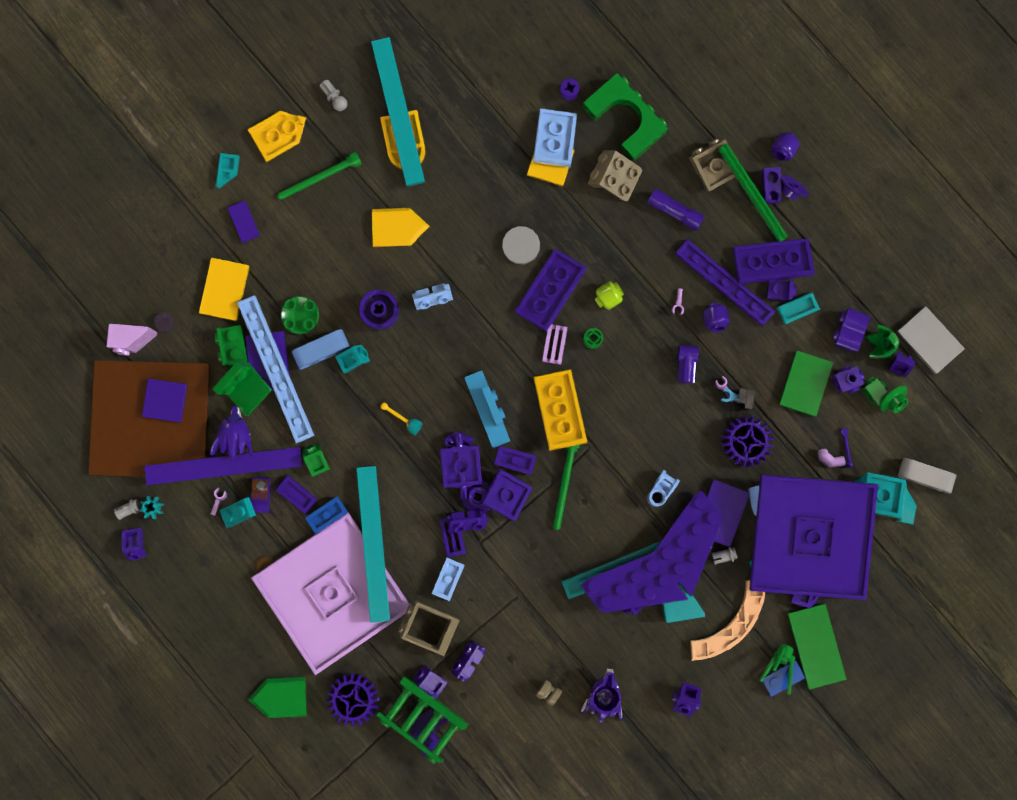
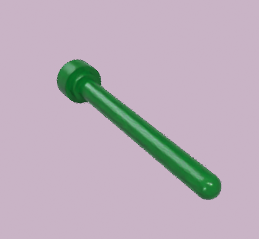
M356 151L346 157V160L279 192L277 198L282 200L349 166L351 168L355 166L356 168L362 165Z
M580 445L566 448L567 455L553 523L555 530H559L561 527L574 454L577 452V448H580Z

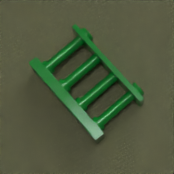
M403 677L400 681V684L404 686L401 695L387 714L378 712L376 716L380 718L379 722L387 728L391 726L426 753V758L434 764L436 762L442 763L444 759L439 754L456 730H466L469 723L438 699L421 689L410 678ZM415 694L419 697V703L401 727L392 719L409 695ZM429 705L434 709V715L418 738H416L408 730L422 710ZM445 717L450 721V726L434 749L431 750L423 743L438 721Z

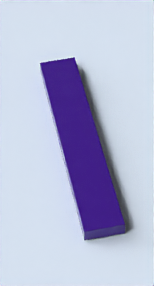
M688 239L675 253L678 258L760 326H764L775 311L743 284H738L737 279Z

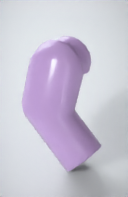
M827 449L818 451V459L826 467L831 468L845 465L844 456L833 457L828 453Z

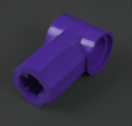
M679 345L677 382L694 383L695 367L699 356L698 346Z

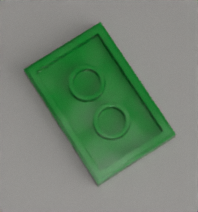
M796 351L779 405L816 417L833 362Z

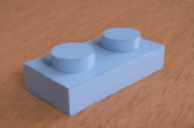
M446 558L432 594L450 601L465 565Z

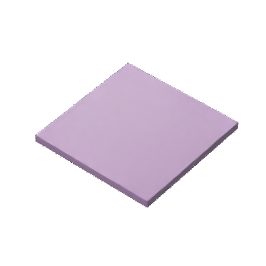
M349 513L251 578L315 675L406 614L410 605L385 568L390 621L370 623L363 537L361 530Z

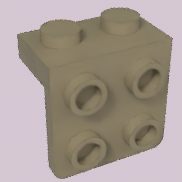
M603 150V153L598 158L595 169L590 174L588 184L594 188H604L622 201H628L642 173V168L617 151Z

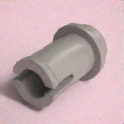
M131 499L129 503L115 508L114 513L121 520L133 513L137 514L141 506L137 500Z
M728 547L727 550L713 552L712 557L716 565L730 560L734 562L737 559L735 548Z

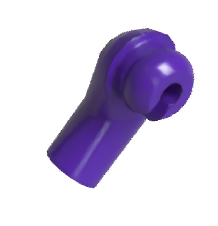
M454 432L444 440L445 446L450 448L455 446L454 434H458V441L459 434H462L463 444L471 446L474 438L461 432Z

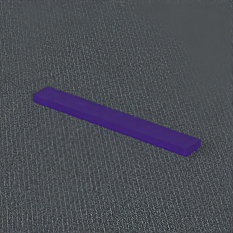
M297 447L255 452L253 456H250V453L236 455L234 460H231L230 456L147 465L145 466L146 485L302 467L301 449Z

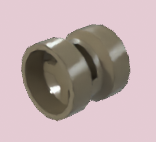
M545 680L535 696L546 700V703L552 707L560 697L562 690L558 687L554 688L551 682Z

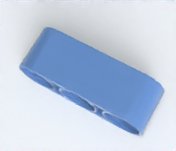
M340 329L293 350L292 354L299 370L347 350L350 348V345L343 330Z

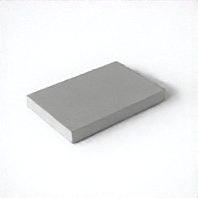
M926 306L897 331L898 335L934 374L940 372L965 349Z

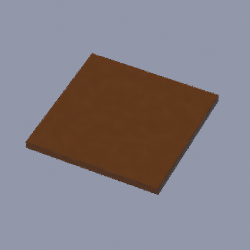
M94 360L88 475L146 477L145 466L205 459L207 451L210 364ZM148 379L188 384L182 422L142 417Z

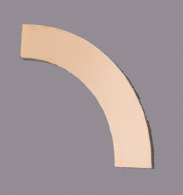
M745 580L744 598L735 617L725 628L716 634L699 640H690L691 660H702L717 656L738 644L757 621L764 602L765 592L750 591V580Z

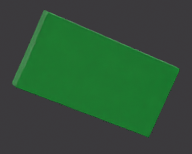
M826 604L787 613L807 688L810 690L847 680Z

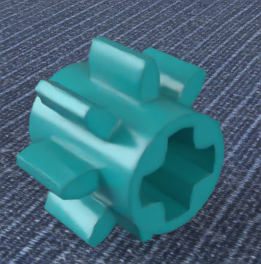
M147 496V501H140L142 509L139 512L145 513L144 518H149L151 515L152 519H157L156 514H163L161 507L164 504L158 502L159 497H155L152 500L151 496ZM149 504H153L154 511H150Z

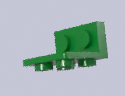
M236 362L213 388L216 394L228 395L245 416H249L271 392L268 384L248 362Z

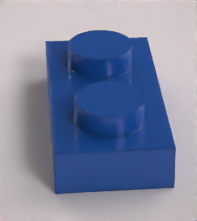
M337 496L305 519L315 534H317L349 512Z
M796 661L793 664L792 685L805 678ZM789 663L768 674L763 680V684L771 697L787 688Z

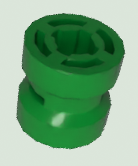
M596 328L587 330L583 337L584 345L589 349L598 348L603 341L602 332Z

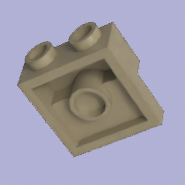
M716 138L708 142L709 147L705 149L699 147L693 150V155L689 157L696 174H699L708 192L735 178V175L718 151L719 147L727 143L726 140Z

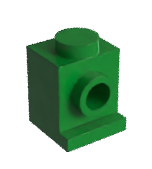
M872 376L864 382L865 386L861 390L871 404L877 407L880 406L882 400L888 394V388L882 380L879 381L878 378L875 379Z

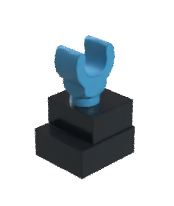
M740 388L737 389L736 393H732L730 389L722 390L729 394L728 399H721L722 402L735 401V404L742 405L741 409L752 410L755 390Z

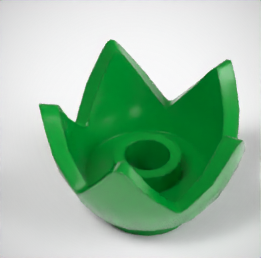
M877 325L879 331L865 336L875 346L869 357L887 358L897 350L899 339L891 329Z

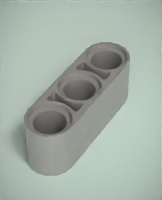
M903 458L898 473L899 478L948 494L952 493L957 476L954 473L908 458Z

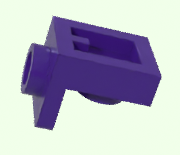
M794 280L768 281L766 299L788 302L796 296L797 291Z
M141 528L122 531V553L128 560H138L146 557V552L143 549V530Z
M426 665L416 672L413 679L421 689L434 698L438 697L448 683Z

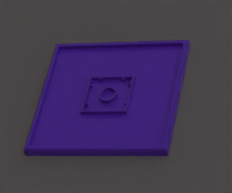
M760 474L749 590L866 600L878 484Z

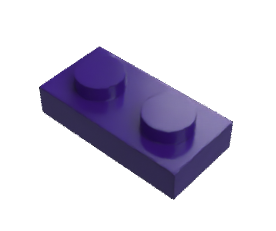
M499 446L494 465L531 475L536 456Z

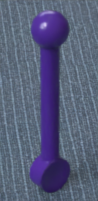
M843 428L840 434L844 439L847 457L846 466L852 468L853 462L850 458L847 440L848 430Z

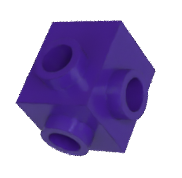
M848 365L839 369L840 373L831 376L838 394L845 391L851 394L859 391V386L864 385V375L861 370H858V367L851 368Z
M683 682L679 690H675L671 701L674 702L672 710L691 717L693 712L698 711L700 707L701 688Z

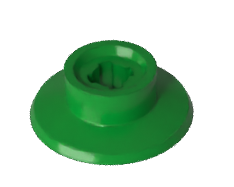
M902 385L889 392L882 400L879 407L880 410L883 412L891 410L893 413L902 411L909 402L906 398L907 387Z

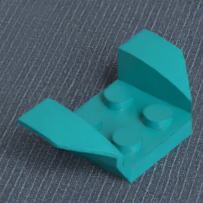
M868 472L854 481L878 484L875 514L896 518L897 522L914 524L917 506L907 490L906 480Z

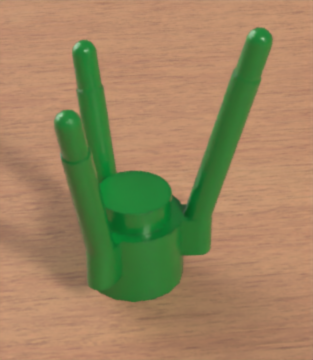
M779 644L777 651L774 652L759 681L763 682L772 666V670L776 671L779 664L786 665L789 662L787 694L790 695L793 664L796 658L792 655L793 648L785 644Z

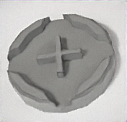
M518 226L506 233L502 249L509 261L524 265L537 257L540 250V241L538 235L532 229Z

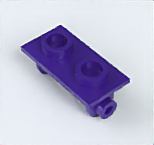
M481 510L467 511V518H465L464 512L450 513L446 517L447 523H450L448 533L486 528L488 516H486L485 511Z
M471 640L464 647L460 659L454 663L451 673L457 679L464 682L466 679L469 680L475 670L471 662L479 664L486 648Z

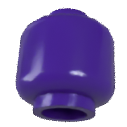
M780 133L771 147L773 156L780 161L791 160L799 148V141L793 133Z
M718 303L709 304L708 308L703 311L706 328L714 333L724 331L730 323L726 307Z

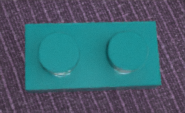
M249 497L220 510L226 528L256 516Z

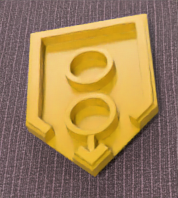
M279 111L248 129L266 162L300 143L306 117Z
M411 208L372 209L373 247L412 246L418 237L430 227Z

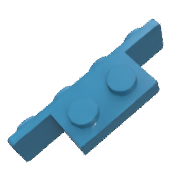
M482 371L466 376L465 381L492 447L495 448L509 442L510 438L502 420L506 417L502 407L498 408L495 401L498 400L495 390H490Z

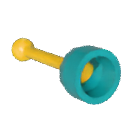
M387 403L380 405L382 410H387L405 422L407 430L415 436L423 425L421 421L417 419L407 420L389 408Z

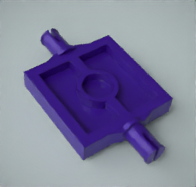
M454 434L455 446L440 449L444 488H460V500L464 499L463 492L465 499H469L467 487L482 484L479 445H463L462 434H459V441L458 434Z

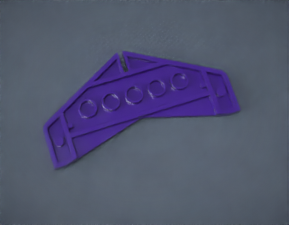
M701 490L691 499L654 553L589 578L580 587L598 610L603 613L688 600L677 584H680L687 594L692 597L721 525L722 515Z

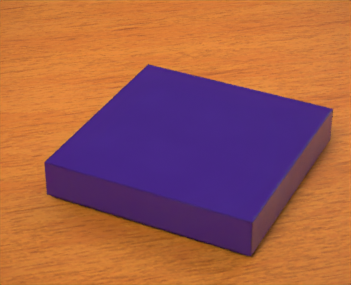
M148 379L142 417L182 422L188 384Z
M498 469L481 503L508 519L516 521L533 487Z

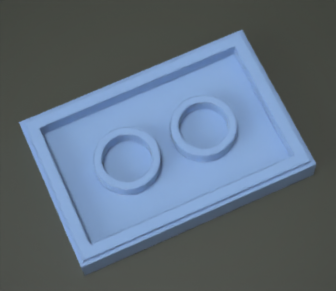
M540 108L533 162L571 167L577 113Z

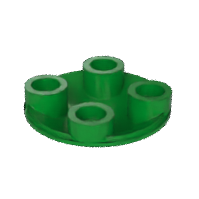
M296 296L288 299L283 305L281 320L285 328L290 332L305 334L317 325L319 311L311 299L304 296Z

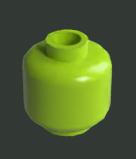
M608 281L597 288L595 301L600 308L604 306L610 310L622 302L624 293L616 282Z

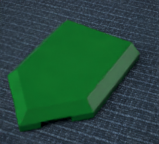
M306 676L267 678L248 700L267 718L307 716Z

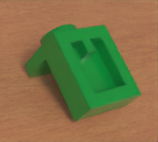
M310 444L302 450L303 459L312 477L330 470L320 444Z

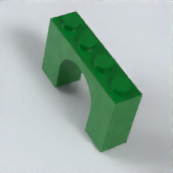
M617 73L583 103L582 108L594 121L616 105H626L637 112L640 119V127L621 144L620 148L630 161L634 162L663 137L668 128L666 127L667 123L661 117L658 118L654 114L655 111L652 106L642 101L640 93L630 88L628 80L624 76L620 77Z

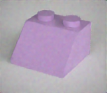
M109 324L107 347L113 349V352L118 353V355L129 356L130 352L136 353L156 337L157 332L144 326Z

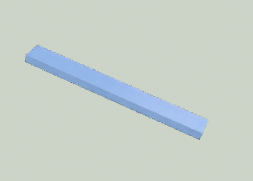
M254 295L237 302L295 442L299 443L315 436L256 296Z

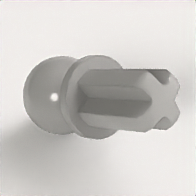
M324 80L320 84V88L326 94L327 100H333L332 105L335 110H345L347 100L343 96H338L340 91L336 90L329 80Z

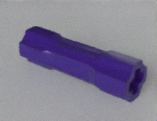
M656 188L647 204L678 219L695 231H697L705 217L697 211L689 209L671 199Z

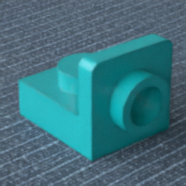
M362 345L352 346L335 357L344 374L362 364L370 362L368 352Z

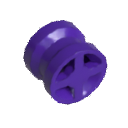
M571 78L564 80L560 88L561 97L566 101L576 99L579 93L578 82Z

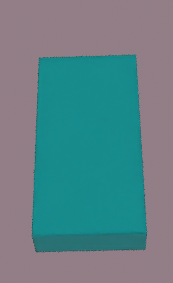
M811 292L777 307L783 324L786 325L820 310Z

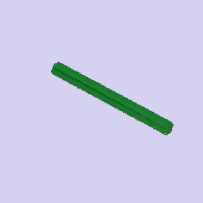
M726 143L719 147L718 151L777 241L785 240L787 234L729 145Z

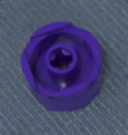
M372 290L361 299L359 307L360 316L371 329L377 331L387 330L398 320L399 307L395 298L389 292ZM377 307L383 308V309H382L383 312H382L381 314H380V313H376V312H377V310H376Z

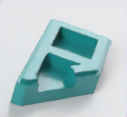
M220 153L215 186L217 189H220L237 176L239 155Z

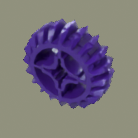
M743 416L742 423L739 418H736V425L732 422L728 424L731 430L729 428L724 429L728 436L723 435L721 437L727 440L721 446L728 447L723 453L727 454L730 452L731 455L728 457V460H732L735 457V465L741 461V467H745L747 462L748 467L751 468L754 461L756 466H759V459L763 462L767 460L764 454L771 455L767 448H773L774 445L768 444V441H772L774 438H768L767 434H770L772 431L764 430L767 427L766 423L760 426L761 419H757L754 423V416H751L749 421H747L746 416ZM747 426V430L742 437L734 436L737 429ZM753 428L759 432L762 442L754 437ZM749 437V440H751V442L754 444L745 446L743 441L740 440H744ZM733 442L741 446L742 456L734 449ZM752 447H761L757 455L748 458V453H750Z
M354 673L350 674V679L344 674V681L340 678L336 679L338 686L334 683L331 684V688L335 691L329 690L327 692L332 698H327L326 702L333 704L328 706L327 709L335 710L331 714L332 717L336 714L339 715L338 723L342 718L345 719L344 726H347L349 720L352 727L355 726L356 720L359 725H362V718L368 722L370 718L367 714L375 715L371 708H378V705L373 703L379 701V697H373L374 694L378 693V689L371 690L375 685L374 682L368 686L366 683L369 678L366 677L362 681V674H359L357 679H355ZM354 684L351 693L339 692L343 686ZM360 686L366 691L369 701L360 696ZM355 693V700H358V703L355 702L351 706V700L347 697H351ZM337 698L345 702L347 706L346 713L339 707ZM354 707H367L363 713L352 715Z

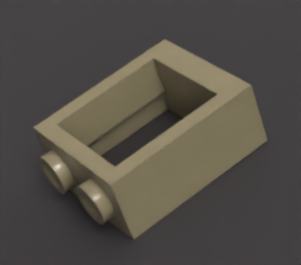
M415 600L413 604L410 603L408 606L406 622L402 621L398 632H400L401 639L445 656L460 620L453 615ZM418 608L448 620L437 646L408 634Z

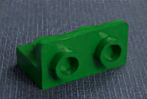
M242 325L216 328L217 333L214 336L216 344L220 346V352H218L219 362L223 363L225 367H231L236 362L249 363Z

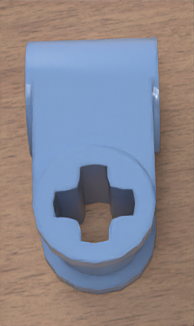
M663 470L647 495L648 504L653 507L663 505L680 480H675ZM654 493L660 494V503H655L652 500Z

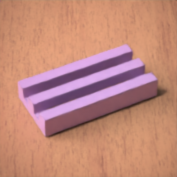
M553 324L547 331L542 362L561 365L568 327ZM554 329L555 336L551 358L547 359L551 331ZM560 330L563 331L559 357L558 360H554Z

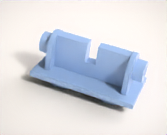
M443 283L432 286L433 293H429L428 288L415 291L412 296L416 309H427L430 306L445 304L453 300L449 284Z

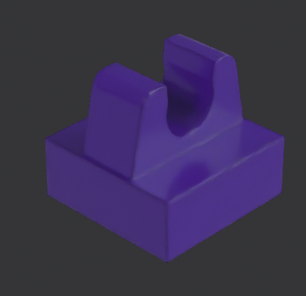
M898 352L891 362L888 371L907 377L914 368L915 361L912 360V356L909 355L906 358L901 356L902 352Z

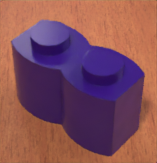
M850 308L845 312L842 311L838 320L841 323L840 328L835 330L832 340H834L833 346L852 353L858 352L870 316Z

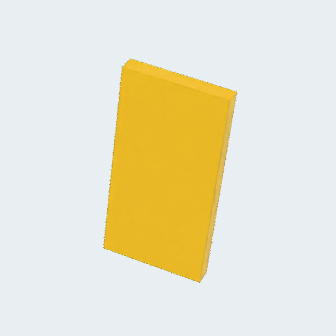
M571 369L534 377L549 451L586 444L587 438Z

